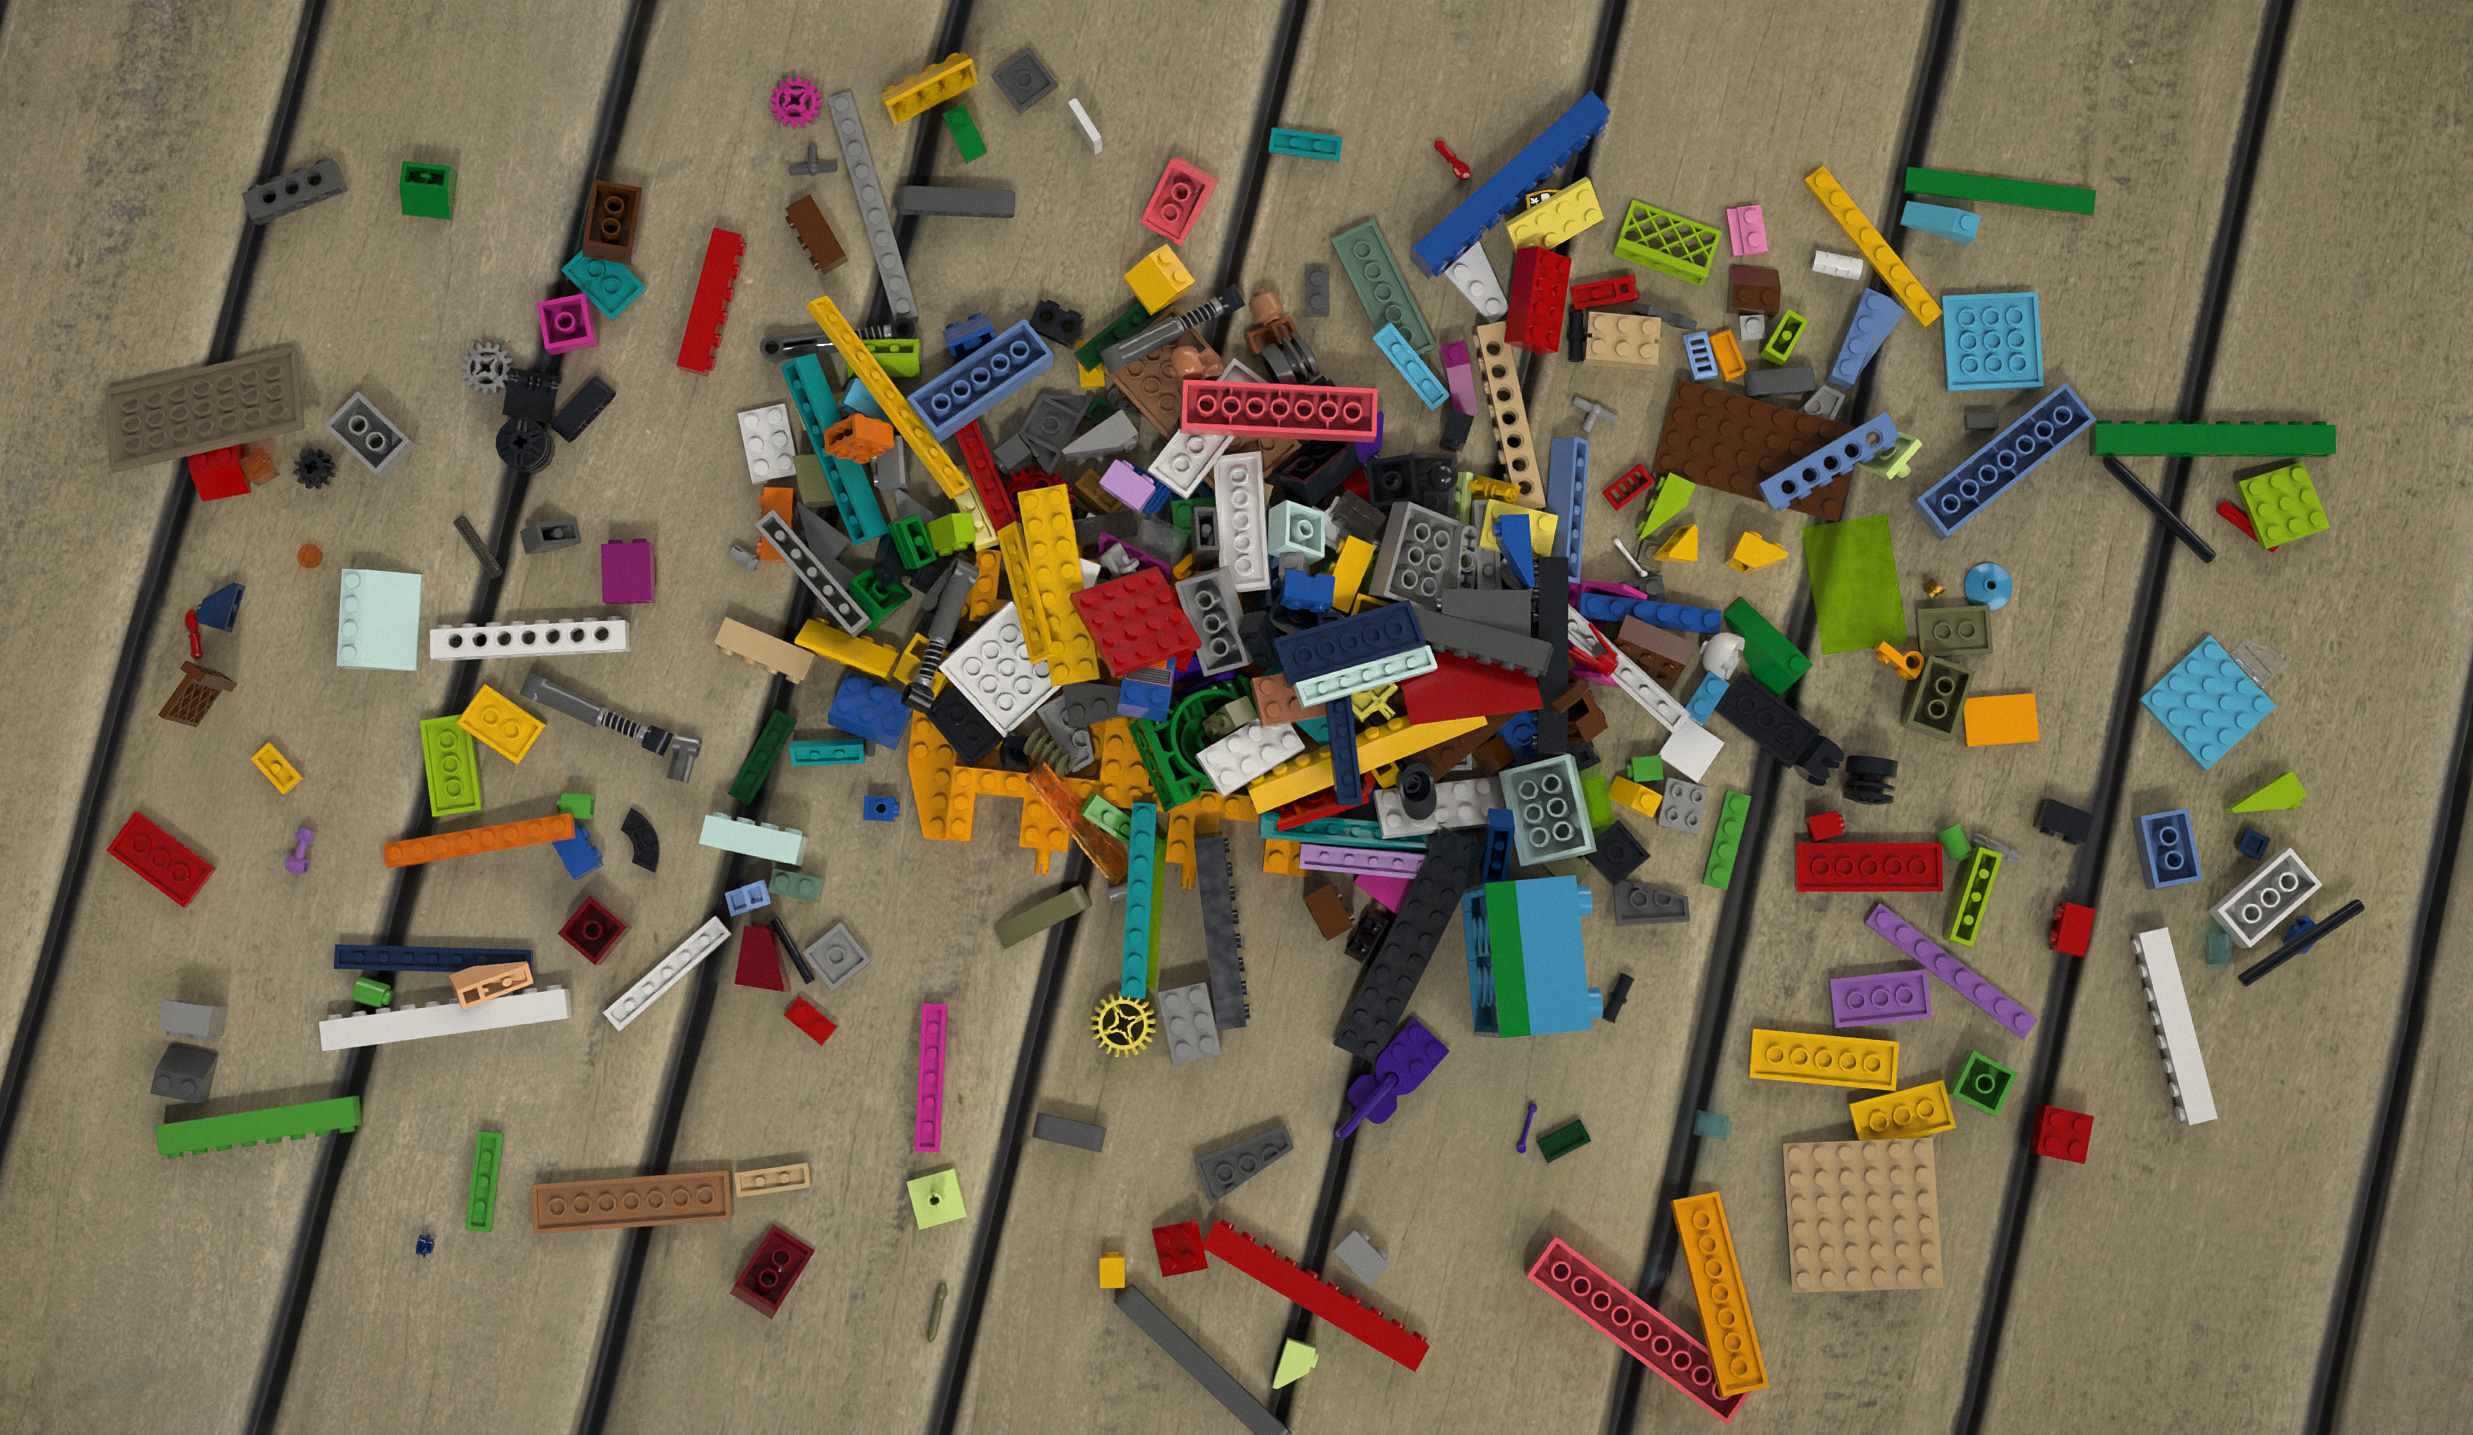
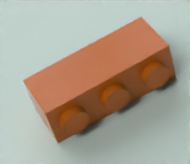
M764 487V494L760 493L759 507L763 508L762 517H759L758 521L773 509L794 532L796 491L793 488ZM761 534V541L757 542V556H760L763 562L787 563L764 535Z

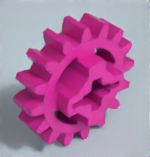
M797 76L794 82H792L790 77H787V84L780 81L779 85L781 88L779 90L773 88V93L776 97H770L771 103L775 104L770 107L771 111L776 113L775 118L777 121L783 119L782 124L784 127L791 123L793 130L796 129L797 124H800L802 129H805V122L808 121L813 125L812 117H820L817 109L823 108L822 103L818 102L822 99L820 93H816L818 90L816 85L810 87L809 79L802 83L800 76ZM785 96V102L781 107V100ZM812 98V104L808 111L807 105L809 102H811L810 99ZM796 100L797 102H800V105L796 106V104H793L792 102Z

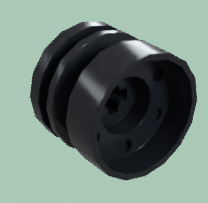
M515 418L509 420L499 429L496 436V449L499 457L520 473H539L552 462L555 454V444L552 436L531 419ZM524 439L527 443H525L523 445V449H521L518 445H521L522 440Z
M1847 756L1845 772L1854 775L1855 780L1844 781L1843 785L1854 788V791H1842V798L1865 805L1877 806L1894 803V797L1886 795L1884 792H1894L1895 787L1885 784V779L1897 778L1898 762L1871 756Z

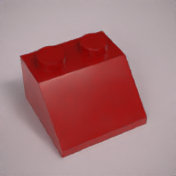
M239 444L188 456L190 474L203 502L251 493L244 446Z

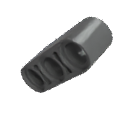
M1813 367L1760 370L1744 374L1746 397L1751 399L1804 395L1816 392Z
M1037 1112L1032 1137L1102 1152L1107 1128Z

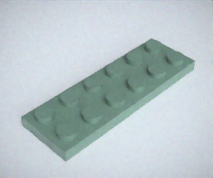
M1375 220L1368 221L1332 238L1331 244L1375 333L1385 324L1391 322L1418 356L1436 349L1437 346Z

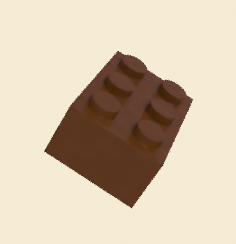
M593 179L583 239L582 257L631 265L641 205L642 187Z
M1627 614L1611 641L1659 686L1672 689L1684 670L1694 644L1691 641Z

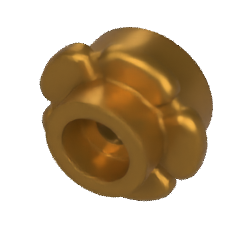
M1930 578L1927 582H1923L1926 585L1923 590L1933 599L1937 596L1942 598L1941 595L1945 592V589L1934 579Z

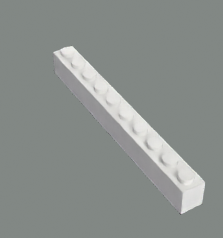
M561 985L546 986L547 991L537 992V988L523 989L521 995L513 996L512 991L462 1010L457 999H449V1004L440 1005V1001L424 1003L425 1008L416 1009L415 1004L400 1006V1011L391 1012V1008L375 1009L376 1014L367 1015L366 1011L352 1012L350 1018L343 1019L342 1014L327 1016V1021L319 1022L322 1051L573 1018L569 989H562Z

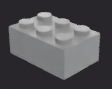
M358 391L324 425L363 464L383 480L417 446L367 397Z
M1206 982L1158 992L1173 1065L1220 1055L1221 1050Z

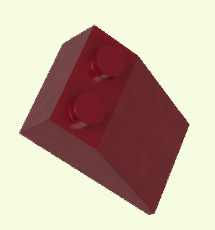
M773 1225L735 1283L730 1294L772 1320L815 1250Z

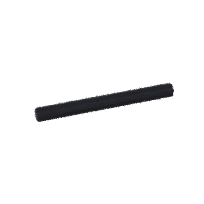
M2111 457L2106 461L2104 467L2203 562L2209 563L2215 558L2216 553L2119 460Z
M2359 899L2351 901L2238 975L2239 982L2244 987L2251 985L2365 910L2364 905Z

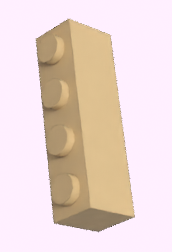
M725 617L714 642L715 645L720 647L719 652L731 657L733 653L742 656L741 661L752 666L755 665V662L764 665V671L777 675V672H781L786 675V680L798 685L800 681L807 683L818 658L814 653Z

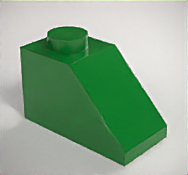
M964 104L942 114L944 122L966 164L987 154L982 139Z

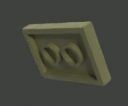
M1989 605L1915 610L1918 652L1923 658L1929 655L1934 657H1950L1993 653Z

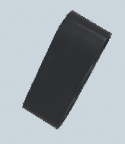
M599 376L594 377L553 419L550 427L568 443L574 441L614 399L616 391Z

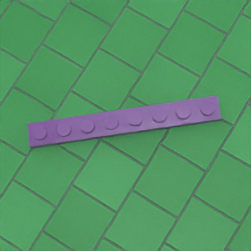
M1878 903L1864 921L1867 926L2020 1039H2024L2038 1019L1882 904Z

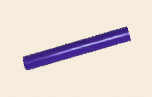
M1234 669L1220 672L1174 692L1173 698L1175 701H1180L1211 685H1217L1224 680L1234 678L1236 672Z

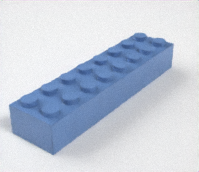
M2065 382L1914 500L1911 505L1937 538L1942 541L2097 419L2067 382Z

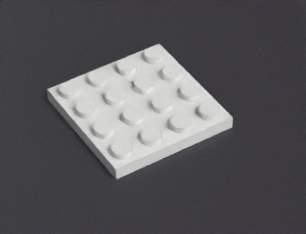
M1011 600L938 666L1003 737H1006L1008 732L1016 728L1061 687H1052L1047 659L1037 665L1030 663L1017 609Z

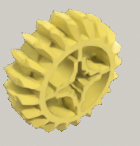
M1121 991L1118 992L1119 999L1115 1000L1113 994H1109L1110 1003L1102 999L1100 1002L1105 1007L1103 1009L1097 1006L1094 1008L1096 1012L1100 1013L1099 1017L1091 1016V1020L1098 1021V1025H1092L1090 1029H1098L1099 1031L1098 1034L1093 1035V1039H1098L1099 1037L1103 1039L1098 1044L1099 1048L1104 1046L1105 1043L1109 1045L1105 1051L1107 1054L1111 1052L1112 1048L1116 1049L1115 1057H1119L1120 1050H1124L1125 1058L1129 1057V1049H1132L1134 1055H1137L1138 1050L1136 1046L1139 1045L1145 1050L1147 1047L1142 1041L1145 1039L1148 1042H1152L1153 1040L1147 1036V1033L1156 1032V1029L1149 1028V1024L1156 1023V1019H1148V1015L1153 1014L1154 1010L1151 1009L1146 1012L1144 1008L1149 1003L1146 1001L1142 1005L1138 1004L1141 1000L1140 998H1136L1133 1001L1129 995L1127 999H1123ZM1119 1004L1132 1005L1140 1013L1128 1017L1123 1014ZM1112 1008L1116 1018L1115 1022L1110 1027L1103 1029L1105 1014ZM1118 1012L1121 1017H1125V1020L1135 1018V1021L1127 1026L1129 1037L1126 1031H1122V1029L1111 1030L1120 1023ZM1144 1020L1143 1032L1139 1039L1135 1041L1131 1028L1133 1024ZM1120 1032L1124 1035L1128 1045L1116 1044L1107 1036Z

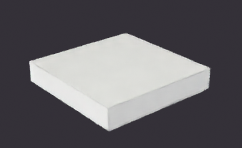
M1074 98L1068 102L1070 117L1094 154L1097 155L1103 149L1101 136L1079 101Z
M1688 718L1674 734L1670 735L1657 755H1661L1663 761L1695 783H1698L1724 745V742Z

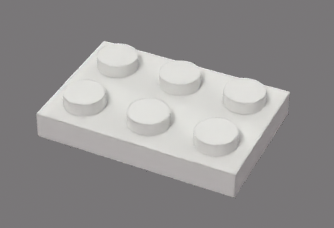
M786 404L738 413L752 484L755 485L797 476L792 457L796 455Z

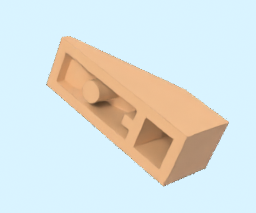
M527 961L474 966L449 975L454 995L462 1010L533 984Z

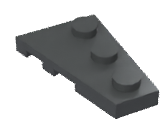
M1622 881L1613 888L1616 926L1684 923L1690 921L1688 896L1661 889L1657 890L1627 881Z

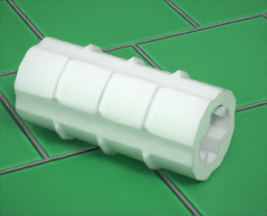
M1816 250L1812 257L1810 271L1833 275V277L1839 276L1845 279L1859 280L1863 260L1852 258V256L1847 257Z

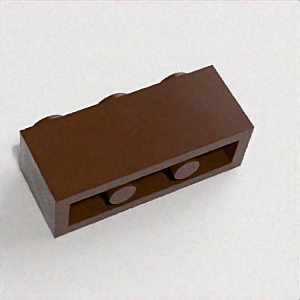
M810 194L785 208L788 213L785 219L792 230L797 228L801 235L797 237V240L803 250L808 248L812 256L809 260L815 270L820 269L823 275L848 261L843 249Z

